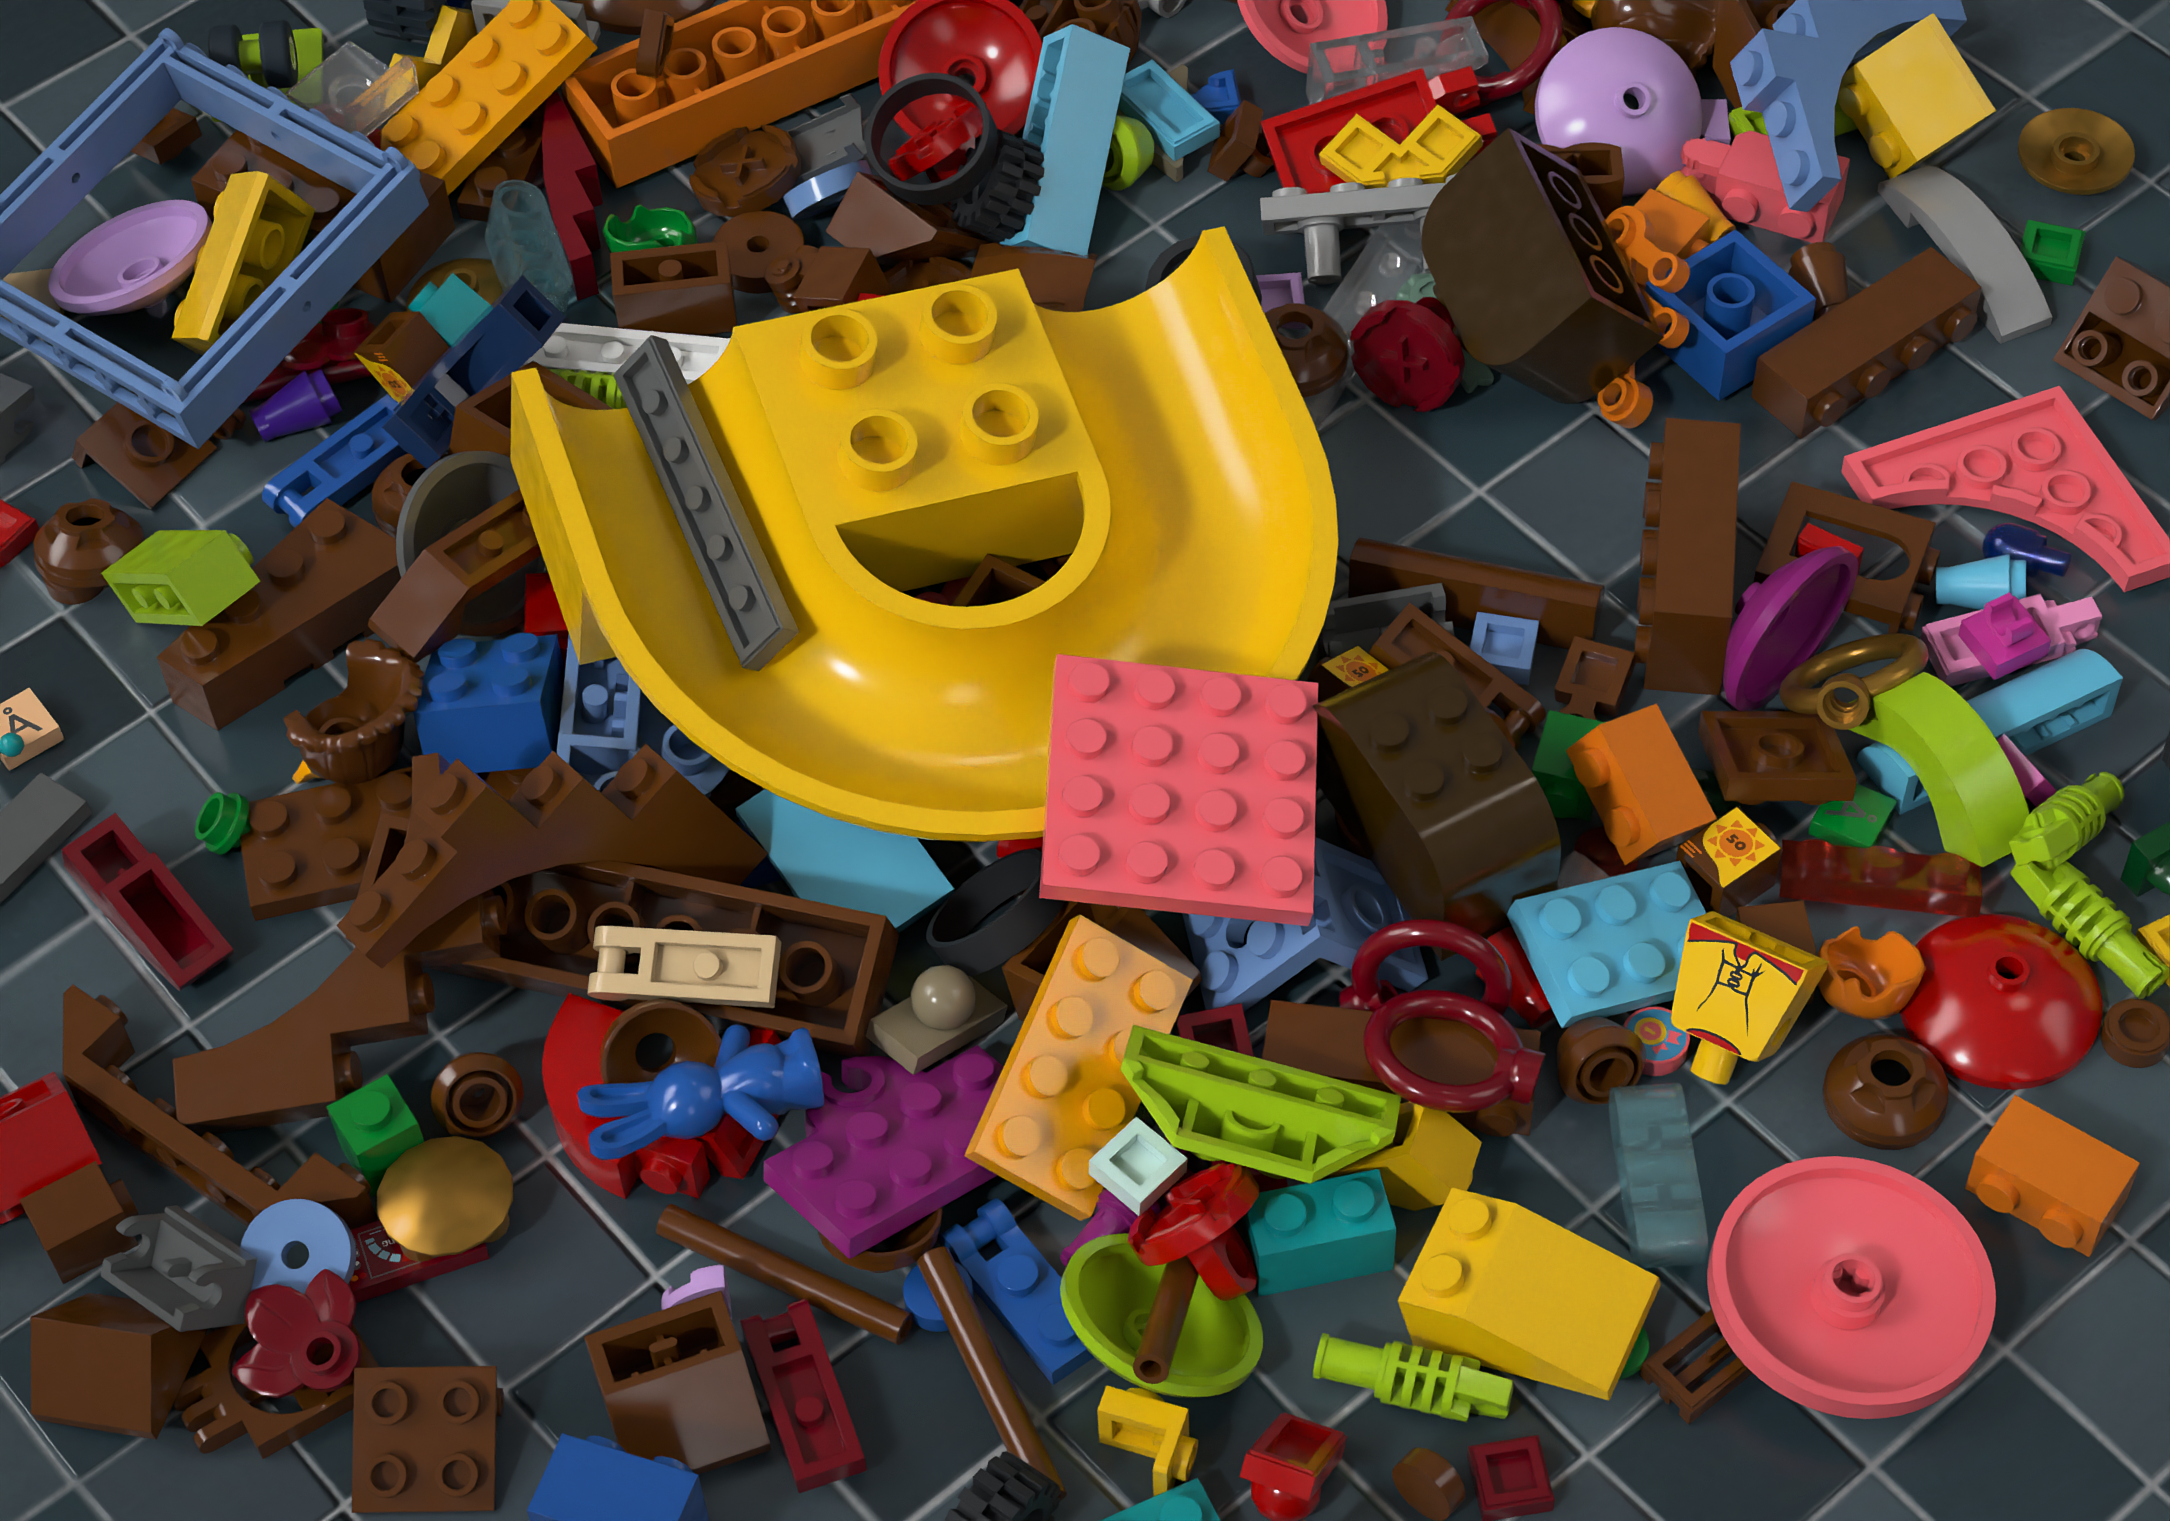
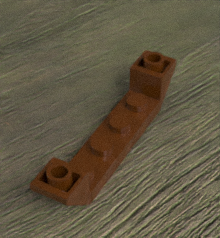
M518 489L425 548L370 617L368 627L390 647L397 649L401 656L407 657L408 660L415 663L439 649L444 643L457 637L465 604L542 555L521 490Z
M74 984L63 993V1074L81 1110L246 1227L250 1225L259 1213L269 1206L290 1199H306L320 1203L337 1213L350 1230L378 1221L368 1195L372 1190L371 1186L364 1176L351 1165L342 1162L336 1167L315 1152L281 1187L263 1169L255 1166L248 1171L235 1162V1157L230 1149L213 1134L205 1132L200 1137L178 1122L176 1110L166 1101L156 1098L151 1103L138 1094V1089L133 1081L119 1069L135 1053L124 1027L128 1023L124 1012L108 997L99 995L94 999Z

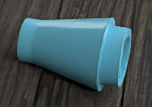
M2010 554L1951 567H1936L1937 604H1951L1981 610L1984 609L1987 602L2009 592L2018 600L2026 598V560H2010Z

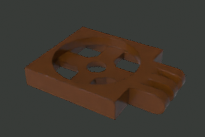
M245 1318L244 1324L222 1326L204 1336L200 1349L210 1368L183 1382L174 1401V1406L177 1410L184 1411L181 1418L188 1431L196 1432L193 1440L201 1453H211L248 1433L262 1459H265L353 1410L354 1379L346 1386L335 1390L329 1397L326 1392L314 1391L306 1386L288 1395L295 1397L302 1409L299 1412L276 1414L253 1407L270 1397L248 1389L239 1381L236 1382L232 1376V1363L237 1349L254 1339ZM353 1324L351 1330L358 1336L362 1346L360 1368L379 1367ZM326 1344L320 1348L315 1356L316 1365L325 1364L331 1359L334 1353L333 1344Z

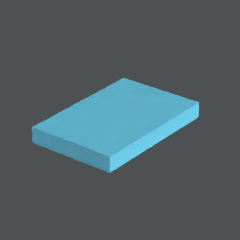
M766 789L735 808L737 817L753 839L768 852L766 857L796 898L887 916L898 933H900L943 904L954 893L952 885L917 838L878 832L835 820L779 797Z

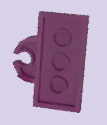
M978 1045L927 1073L920 1071L915 1075L911 1074L893 1058L884 1056L852 1057L842 1060L843 1083L847 1088L859 1090V1092L845 1093L836 1090L832 1085L831 1076L821 1072L824 1106L822 1108L805 1110V1139L764 1161V1182L847 1258L851 1259L997 1176V1174L966 1158L964 1155L1004 1067Z

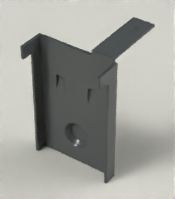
M850 93L840 97L845 105L787 131L795 142L801 156V173L792 189L822 173L855 162L867 155L865 140H863L862 109ZM881 157L884 171L895 178V174Z

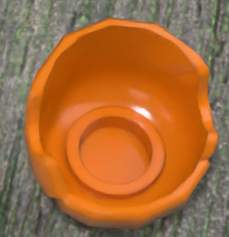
M1854 926L1836 938H1830L1822 942L1817 953L1818 957L1829 961L1826 971L1818 982L1820 992L1827 1003L1839 1012L1865 1020L1887 1019L1898 1014L1912 997L1926 970L1920 951L1903 935L1895 931H1888L1877 940H1869L1861 936L1858 926Z

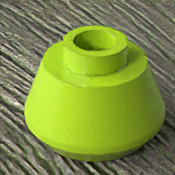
M1116 115L1102 185L1110 190L1119 191L1130 187L1150 167L1153 161V137L1146 126L1139 120Z

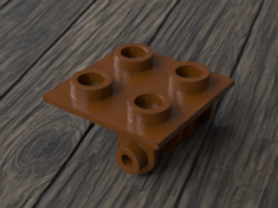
M497 1366L354 1368L352 1513L496 1511L497 1417H502L504 1412L503 1388H497Z

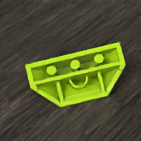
M1137 1025L1132 1026L1120 1070L1173 1147L1190 1151L1196 1157L1204 1160H1224L1254 1168L1271 1178H1291L1312 1184L1393 1142L1401 1096Z

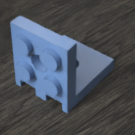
M1316 837L1313 916L1309 926L1254 921L1247 934V944L1244 946L1246 930L1253 920L1182 913L1194 964L1202 977V981L1199 984L1206 1010L1242 1003L1243 1012L1319 957L1352 969L1354 957L1368 937L1388 925L1411 920V917L1371 860ZM1419 946L1404 948L1389 955L1379 967V981L1387 980L1393 986L1408 992L1425 982L1428 976Z

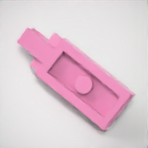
M2041 594L2019 599L2020 603L2051 639L2048 655L2026 666L2060 658L2075 651V646L2095 639L2098 636L2097 630L2102 614L2093 597L2058 606L2054 600L2044 601ZM1984 609L1929 623L1922 627L1920 640L1928 648L1929 659L1939 679L1950 687L1990 676L1958 636L1961 620Z

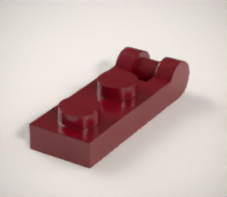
M807 1298L786 1304L787 1312L763 1320L760 1314L739 1320L747 1350L753 1361L799 1494L867 1471L862 1448ZM796 1338L799 1345L774 1353L772 1346Z

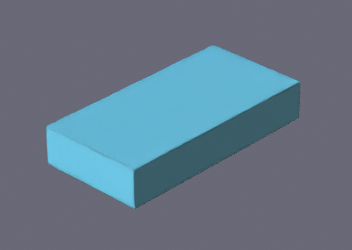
M1153 59L1125 74L1118 108L1127 117L1135 118L1142 122L1151 133L1154 142L1173 161L1220 137V122Z

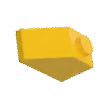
M1409 1101L1400 1104L1396 1132L1391 1144L1317 1181L1379 1169L1389 1204L1413 1211L1434 1207L1445 1203L1452 1187L1467 1191L1473 1179V1169L1482 1142L1447 1112L1425 1108Z

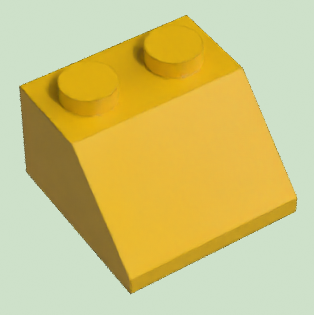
M1934 13L1925 17L1846 71L1842 76L1838 92V102L1841 109L1848 117L1852 118L1866 140L1872 158L1883 167L1890 179L1903 174L1939 152L1996 111Z

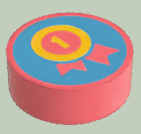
M1662 1007L1642 1008L1632 1013L1624 1023V1027L1635 1032L1645 1046L1646 1063L1642 1074L1649 1076L1667 1075L1679 1069L1686 1060L1690 1034L1672 1025V1011Z

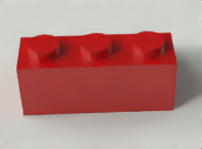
M54 1071L0 1097V1224H3L25 1212L20 1199L94 1161L98 1165L102 1164L67 1090Z

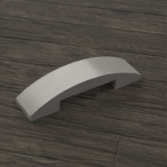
M1926 165L1879 183L1877 191L1907 228L1920 224L1949 261L1982 287L1976 314L2000 344L2051 325L2052 314L2046 299L2019 248L1991 210L1961 181L1937 167Z

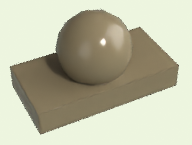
M949 964L934 966L923 971L912 986L911 997L870 1019L866 1037L911 1074L915 1075L1002 1024L1008 1005L972 977L968 976L965 971Z

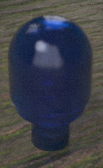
M2001 523L1994 526L1987 532L1982 544V552L1985 559L2010 554V560H2026V576L2034 578L2039 570L2064 577L2071 561L2070 553L2047 547L2048 537L2040 535V531L2014 523Z

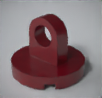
M1423 297L1416 303L1408 300H1386L1370 307L1353 328L1350 342L1353 341L1355 351L1351 355L1353 367L1365 386L1385 403L1397 408L1403 403L1408 406H1416L1413 411L1427 412L1442 406L1462 382L1465 368L1461 344L1452 331L1455 324L1449 311L1434 297Z

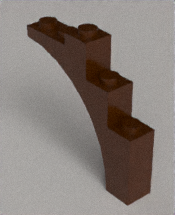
M646 743L631 760L627 761L619 769L616 777L602 793L552 751L538 767L529 772L523 780L521 787L508 801L457 758L443 774L436 777L429 784L425 794L412 808L427 824L414 840H411L402 847L396 860L368 891L357 897L351 905L349 912L336 926L368 959L383 969L419 933L463 902L519 876L563 864L609 860L651 865L669 872L740 886L768 852Z
M439 753L412 757V808L425 794L429 784L436 777L443 774L451 765ZM412 809L404 845L414 840L427 825ZM490 889L463 902L419 933L383 969L355 947L352 953L315 992L272 1023L224 1046L173 1059L177 1121L201 1137L205 1132L214 1135L328 1117L329 1113L326 1106L362 1088L361 1063L357 1053L351 1051V1046L429 1034L427 1014L434 1012L435 994L432 980L428 973H423V969L501 957L499 936L506 935L507 916L501 896H495L494 891Z

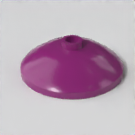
M1842 546L1817 549L1784 564L1762 584L1755 582L1742 594L1735 607V613L1739 616L1733 625L1727 641L1723 674L1726 699L1732 706L1739 711H1754L1767 704L1779 693L1781 684L1786 676L1797 666L1816 654L1840 618L1853 591L1858 574V560L1853 553Z

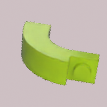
M1922 672L1901 685L1873 697L1864 721L1857 727L1848 730L1889 746L1911 766L1923 784L1932 803L1944 851L1981 867H1985L2012 853L2009 842L2023 828L2025 819L2029 815V810L2009 760L1977 712L1950 686L1926 672Z

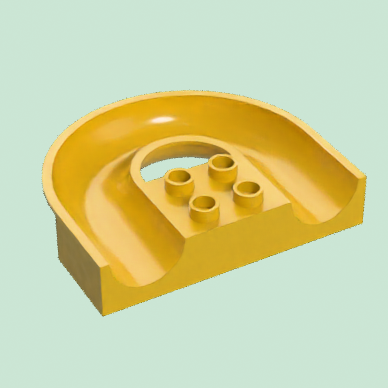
M1225 226L1203 230L1188 258L1172 274L1154 287L1121 303L1096 310L1061 312L1040 307L1032 302L1019 269H1013L733 327L732 336L725 351L705 373L688 384V387L799 630V633L760 671L742 668L628 407L611 410H591L573 407L554 399L544 390L537 368L511 372V464L579 665L617 657L625 671L652 704L696 745L732 771L775 795L835 820L878 832L925 840L985 842L1043 837L1053 670L1057 654L1297 681L1307 665L1324 625L1335 583L1338 552L1336 498L1328 460L1311 415ZM987 553L1013 566L1072 553L1065 565L1043 585L1020 597L997 604L970 607L948 606L927 602L902 593L912 589L970 577Z

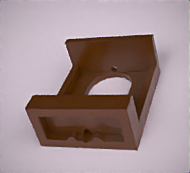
M1792 481L1755 570L1753 583L1759 582L1762 584L1778 568L1797 559L1794 556L1798 536L1807 523H1809L1810 517L1887 539L1898 544L1906 552L1910 561L1909 567L1904 574L1897 578L1884 581L1857 575L1853 591L1843 611L1889 624L1888 634H1900L1902 629L1913 632L1924 600V596L1917 594L1916 590L1919 583L1931 585L1941 554V550L1931 548L1936 522Z

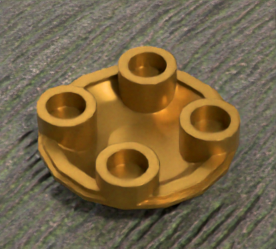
M459 1136L430 1139L406 1150L386 1170L377 1190V1215L388 1237L400 1245L403 1254L410 1260L423 1262L438 1256L461 1254L484 1242H494L507 1232L509 1227L508 1212L513 1202V1178L501 1155L483 1142Z

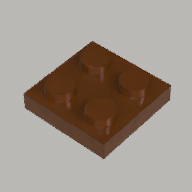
M1701 711L1698 734L1725 801H1737L1747 805H1758L1765 801H1801L1810 805H1822L1829 801H1853L1857 782L1856 775L1834 728L1824 723L1818 714H1803L1794 711Z

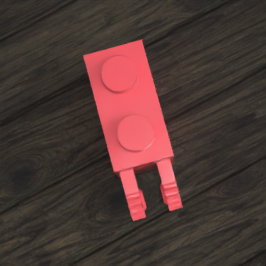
M1754 131L1744 132L1736 135L1731 145L1713 140L1706 141L1705 138H1691L1690 141H1686L1682 145L1680 159H1682V164L1686 166H1683V169L1679 171L1685 176L1694 175L1726 218L1792 238L1816 243L1824 242L1843 201L1850 159L1837 155L1842 180L1808 212L1789 209L1769 136Z

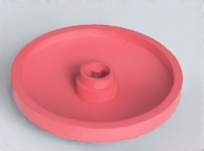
M1842 1156L1814 1157L1787 1163L1770 1170L1745 1187L1733 1200L1718 1226L1709 1255L1707 1285L1710 1304L1722 1335L1733 1352L1754 1375L1773 1390L1792 1401L1823 1413L1847 1418L1880 1419L1905 1415L1930 1406L1947 1396L1968 1376L1978 1361L1992 1330L1996 1308L1995 1280L1987 1253L1976 1232L1957 1208L1932 1187L1908 1173L1875 1161Z

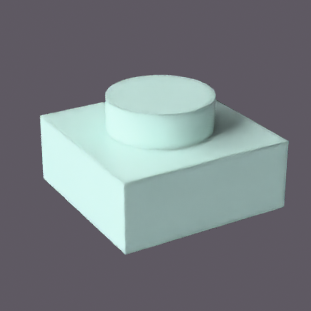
M1135 1117L1089 1160L1088 1174L1138 1216H1141L1187 1172L1188 1159L1138 1117Z

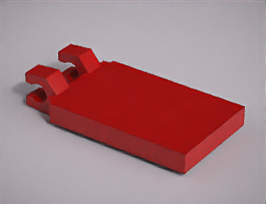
M1472 66L1440 74L1427 80L1423 68L1260 121L1262 133L1282 188L1300 187L1306 189L1307 194L1330 192L1331 186L1346 183L1321 164L1319 153L1356 114L1400 145L1437 105L1452 115L1480 105V98L1477 93L1479 85ZM1490 113L1462 120L1464 124L1482 137L1483 146L1469 161H1472L1497 137V131Z

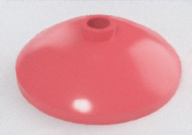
M1237 0L1241 14L1258 42L1282 63L1312 76L1333 78L1346 76L1358 71L1380 50L1387 32L1388 14L1385 0Z

